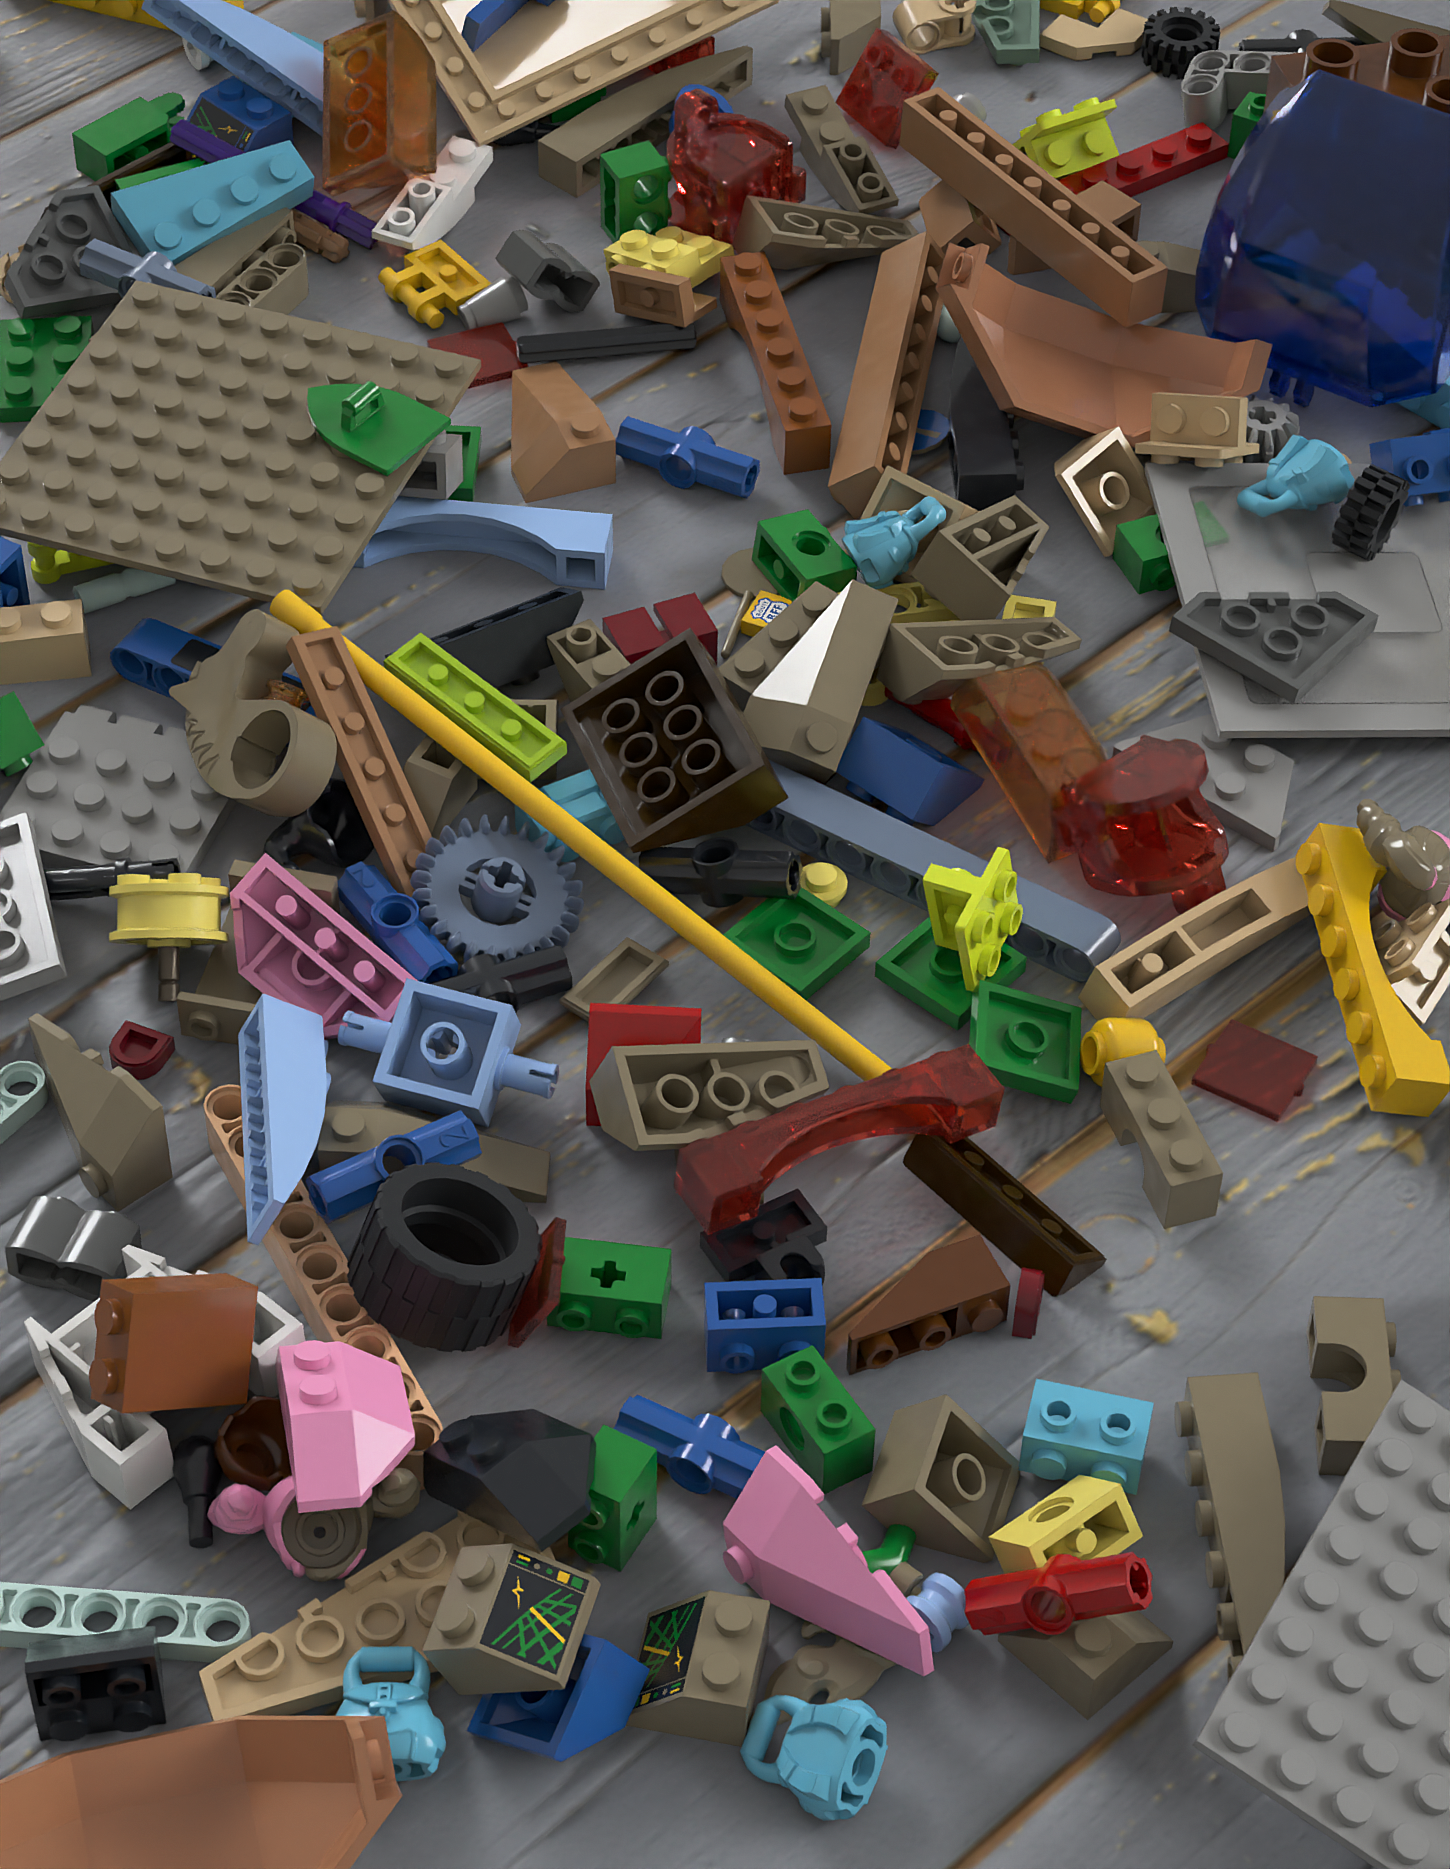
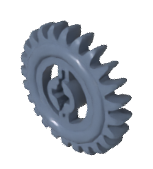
M484 814L480 819L477 832L472 830L468 819L464 817L459 824L458 837L446 825L441 831L440 841L433 837L430 838L425 847L426 853H420L416 858L415 867L417 870L413 872L410 883L415 889L411 898L417 902L419 909H421L419 911V921H422L426 926L433 925L430 934L434 935L439 941L446 939L445 949L451 955L459 950L463 951L464 963L470 958L481 954H492L501 961L554 945L563 948L569 942V933H573L578 929L579 917L577 915L582 912L584 900L577 897L583 887L582 880H570L574 876L576 863L570 862L558 867L564 855V846L561 845L546 853L544 849L549 833L544 832L534 842L529 841L530 823L528 821L514 835L510 832L508 815L503 817L498 830L492 831L488 815ZM481 868L478 875L471 873L473 870ZM525 883L531 889L533 898L522 893ZM460 894L471 898L472 909L485 921L493 923L505 922L512 918V916L522 920L515 924L501 926L485 923L470 914L463 905Z

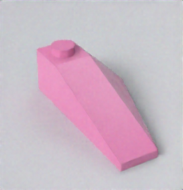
M775 1445L767 1450L723 1522L727 1550L723 1552V1560L731 1576L740 1584L746 1582L764 1600L770 1601L771 1604L917 1674L926 1676L934 1671L928 1625L884 1570L879 1569L874 1573L869 1571L866 1559L857 1546L859 1538L850 1526L845 1523L836 1528L817 1505L823 1501L824 1493L813 1479L778 1446Z

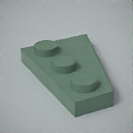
M976 0V8L972 12L971 18L996 63L1015 66L1039 63L1040 0Z

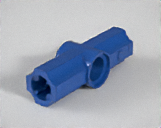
M627 416L621 423L616 438V455L657 468L662 478L676 488H688L694 482H698L747 499L753 492L760 473V460L716 446L713 438L699 427H684L677 433Z
M360 861L345 869L343 876L337 881L339 899L372 937L373 943L420 982L431 983L457 975V961L439 940L430 934L428 927L422 921H419V906L413 898L398 893L375 865H365Z
M459 1110L407 1134L389 1136L377 1147L307 1177L306 1184L309 1191V1199L317 1215L327 1225L372 1204L380 1184L384 1183L386 1177L390 1175L384 1169L383 1157H395L404 1166L412 1164L422 1165L425 1162H440V1164L460 1166L481 1156L479 1135L471 1119L467 1118Z
M638 1394L634 1398L629 1396L619 1411L617 1422L613 1428L656 1448L657 1463L666 1467L668 1474L678 1485L697 1494H707L714 1488L738 1499L765 1454V1451L742 1442L736 1430L718 1416L699 1414L693 1420Z

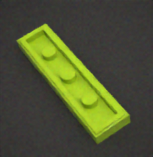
M421 632L383 660L385 669L530 783L567 754V742Z

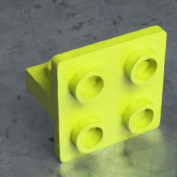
M1094 97L1076 104L1073 107L1074 111L1062 114L1060 109H1054L1041 114L1036 118L1037 124L1019 132L1021 138L1012 145L1022 153L1026 152L1028 158L1056 180L1119 156L1105 118L1117 108L1115 99L1100 103L1098 97Z
M997 847L981 877L974 876L961 868L950 869L931 863L922 879L935 945L959 951L966 990L972 992L979 980L984 981L986 976L991 977L994 975L1000 962L1001 948L1007 936H1013L1017 932L1022 920L1023 907L1021 904H1018L1016 893L1017 873L1012 870L1009 850Z

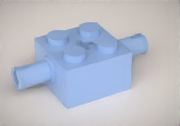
M406 978L392 1023L359 1015L349 1010L342 1018V1021L348 1023V1026L340 1025L338 1033V1043L340 1045H348L381 1054L373 1083L385 1101L443 1116H448L461 1110L467 1118L471 1119L473 1124L489 1127L499 1093L505 1086L540 1095L546 1099H550L554 1094L555 1088L551 1087V1083L557 1084L559 1077L558 1064H549L513 1054L521 1024L512 1005ZM452 1047H456L457 1051L454 1054L448 1055ZM439 1054L448 1055L446 1059H439L438 1057Z

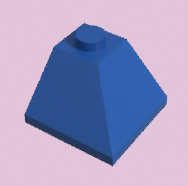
M584 1634L565 1689L483 1694L466 1731L486 1740L562 1762L625 1728L650 1669L606 1639Z

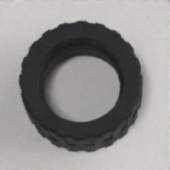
M440 1162L408 1165L403 1167L402 1170L394 1171L387 1176L385 1182L380 1184L347 1264L349 1268L347 1274L349 1286L353 1288L354 1297L359 1305L368 1312L367 1315L398 1338L401 1337L412 1342L413 1345L422 1348L428 1347L443 1352L461 1350V1352L473 1351L478 1347H486L494 1343L498 1336H502L508 1329L541 1257L540 1251L543 1247L542 1237L538 1232L539 1226L535 1218L530 1215L526 1205L519 1198L517 1199L507 1187L488 1178L489 1176L478 1171L474 1172L465 1169L464 1166L455 1164H440ZM434 1252L443 1254V1255H445V1256H447V1257H449V1258H451V1259H453V1260H455V1261L446 1259V1258H444V1257H442V1256H440V1255H438V1254H436V1253H434Z

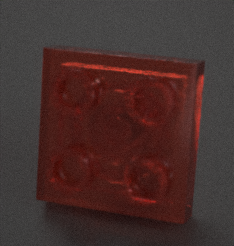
M876 28L839 94L836 104L882 144L897 149L900 144L903 100L929 91L939 73L890 32Z

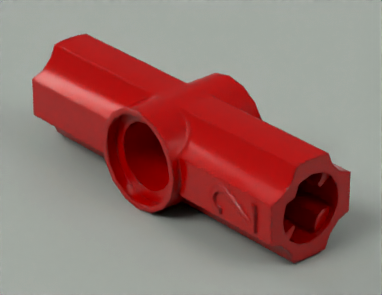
M1133 1552L1088 1560H1080L1069 1554H1057L1050 1557L1041 1568L972 1579L964 1590L966 1597L964 1613L971 1629L981 1631L984 1636L1034 1628L1047 1635H1058L1065 1632L1073 1621L1145 1610L1153 1599L1151 1591L1152 1574L1145 1558H1139Z

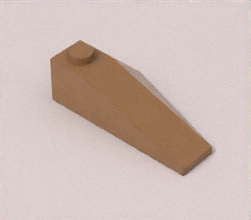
M557 361L512 370L511 475L525 503L616 483V439L600 409Z

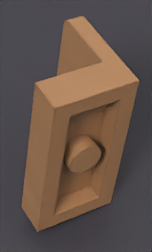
M941 180L919 199V206L926 230L944 254H946L949 242L956 245L965 237L976 245L982 243L990 246L988 255L1002 244L996 223L945 181Z
M621 263L609 270L615 313L685 328L717 308L716 297L692 292L691 279L688 277Z

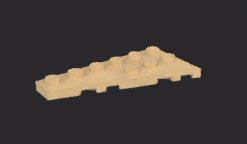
M457 1510L458 1517L432 1533L422 1531L347 1578L345 1580V1588L321 1603L315 1598L297 1610V1618L273 1633H259L200 1670V1684L211 1720L217 1721L240 1715L288 1716L342 1700L344 1694V1670L348 1661L362 1647L413 1646L427 1660L430 1673L437 1672L438 1669L422 1652L461 1547L514 1543L555 1560L550 1546L541 1552ZM414 1671L360 1672L363 1685L375 1682H403L412 1679L414 1676Z

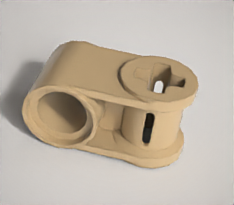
M905 0L894 10L893 23L907 49L914 54H925L943 48L964 46L971 43L975 37V27L971 23L972 12L976 8V0Z

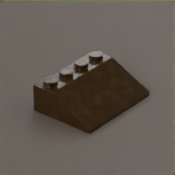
M691 628L560 709L633 853L744 826L789 798L718 666Z

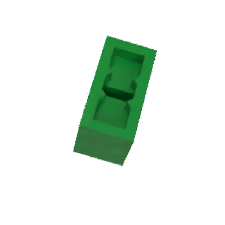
M649 140L600 154L601 228L613 243L620 240L622 234L631 230H643L655 236L657 231L668 227V218L672 216V207L668 198V182L672 180L671 166L668 159L664 155L661 156Z

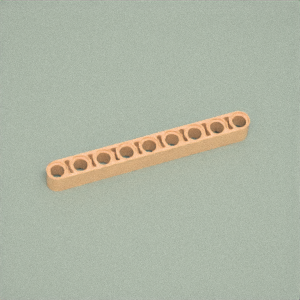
M228 1084L215 1088L206 1096L204 1101L206 1128L210 1149L246 1211L241 1086ZM300 1179L281 1212L262 1239V1242L318 1341L324 1343L340 1341L401 1367L415 1432V1446L396 1468L409 1469L421 1482L420 1490L425 1489L423 1486V1451L439 1440V1435L443 1430L442 1424L388 1330L368 1316L365 1308L361 1307L355 1299L353 1288L349 1286L347 1278L349 1272L347 1267L348 1260L328 1225L317 1215L309 1199V1192Z

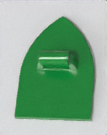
M367 381L365 384H332L308 388L307 402L309 415L313 426L324 441L344 455L385 476H389L451 425V418L396 391L378 387L372 381Z

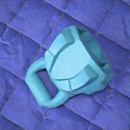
M1293 434L1280 453L1269 461L1266 478L1243 489L1237 497V504L1239 507L1260 517H1267L1288 508L1314 511L1319 504L1330 502L1337 504L1345 499L1349 490L1353 488L1355 479L1349 470L1348 462L1336 448L1318 439L1307 440L1303 436ZM1264 496H1271L1273 500H1270Z
M928 496L903 515L896 511H882L877 516L846 521L844 528L845 536L841 540L849 556L854 560L857 571L866 585L876 590L886 588L894 584L893 579L897 575L907 572L909 562L915 558L919 541L945 520L946 510L936 498ZM925 516V519L916 524L920 518Z
M413 1646L362 1647L348 1661L344 1670V1701L336 1716H385L396 1781H409L429 1777L437 1770L439 1759L446 1748V1741L443 1733L444 1726L440 1719L433 1715L428 1703L431 1679L427 1660ZM414 1671V1676L409 1684L401 1682H375L363 1685L360 1678V1672Z
M775 1695L758 1703L740 1754L751 1773L766 1782L781 1784V1786L789 1788L798 1797L800 1806L806 1812L812 1813L823 1821L850 1819L863 1805L868 1804V1799L880 1774L886 1750L888 1749L886 1744L887 1725L884 1720L876 1715L873 1708L861 1700L844 1698L835 1703L815 1705L796 1697ZM781 1711H785L793 1719L783 1739L776 1763H764L762 1761L764 1760Z

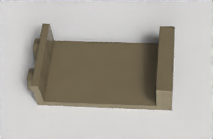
M234 859L228 874L230 892L256 863ZM284 868L340 914L337 876ZM230 906L221 931L229 933V942L214 945L195 994L180 991L177 997L181 1035L195 1037L204 1041L213 1040L239 1045L238 1034L262 993L238 973L233 910Z

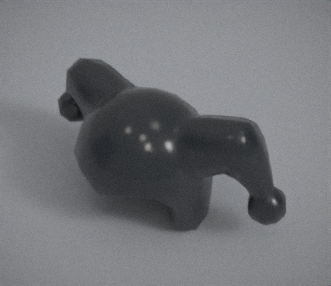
M330 778L322 794L308 809L296 816L288 817L266 839L263 853L268 854L283 868L300 870L290 859L301 854H309L325 863L340 868H348L360 861L363 862L371 854L374 844L345 779Z

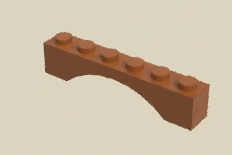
M765 251L755 253L744 252L738 255L720 257V303L729 328H734L741 334L753 359L764 397L772 444L783 474L829 469L832 425Z

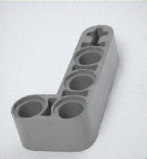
M1212 50L1196 55L1192 59L1181 83L1185 126L1188 128L1203 122L1212 130L1219 127L1228 109H1237L1249 91L1257 94H1266L1271 57L1292 54L1293 52Z

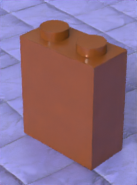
M227 1273L102 1280L100 1300L96 1304L94 1312L97 1335L95 1357L89 1369L91 1399L121 1414L247 1404L258 1286Z

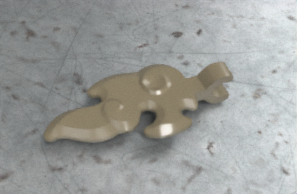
M905 1561L900 1563L890 1573L889 1577L905 1598L911 1595L918 1596L921 1593V1589L916 1585L922 1581L923 1574ZM807 1620L804 1621L801 1628V1635L804 1639H810L820 1633L834 1634ZM834 1634L836 1642L832 1646L805 1645L796 1652L792 1659L782 1663L773 1672L768 1681L764 1700L775 1695H788L809 1703L814 1695L820 1691H827L830 1694L826 1704L835 1703L844 1698L858 1700L874 1686L885 1669L893 1667L897 1663ZM781 1711L777 1725L783 1724L793 1717L787 1712Z

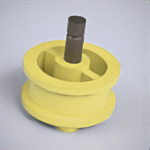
M170 873L168 874V879H150V875L141 874L117 875V885L109 887V896L117 899V931L109 933V942L127 945H146L148 948H158V980L160 981L158 984V1001L177 1002L180 992V985L177 983L180 980V949L229 942V933L221 931V899L229 897V888L221 886L220 878L201 877V874Z

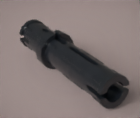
M129 857L116 859L115 863L104 865L43 869L50 901L102 896L110 897L109 887L117 885V875L141 874L150 875V879H168V874L181 873L176 857L133 862Z

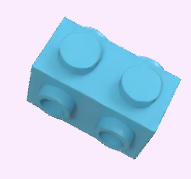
M1036 1379L1022 1437L1019 1471L1033 1473L1048 1480L1062 1479L1071 1481L1078 1475H1084L1120 1483L1124 1493L1137 1495L1154 1403Z

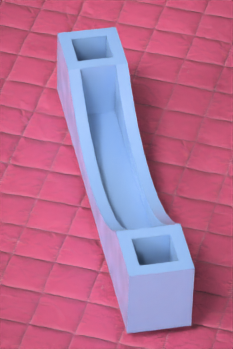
M398 496L353 567L366 568L386 559L418 552L436 550L472 551L491 554L518 562L542 574L556 585L605 589L613 553V514Z

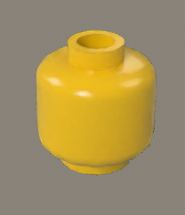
M1107 1017L1098 1020L1090 1031L1086 1032L1080 1045V1061L1084 1072L1091 1076L1096 1085L1102 1087L1106 1062L1157 1050L1163 1063H1165L1166 1048L1152 1024L1145 1019Z

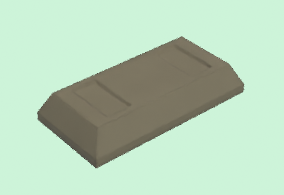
M626 937L561 997L559 1002L567 1010L589 1023L590 1003L628 1005L669 966V961Z

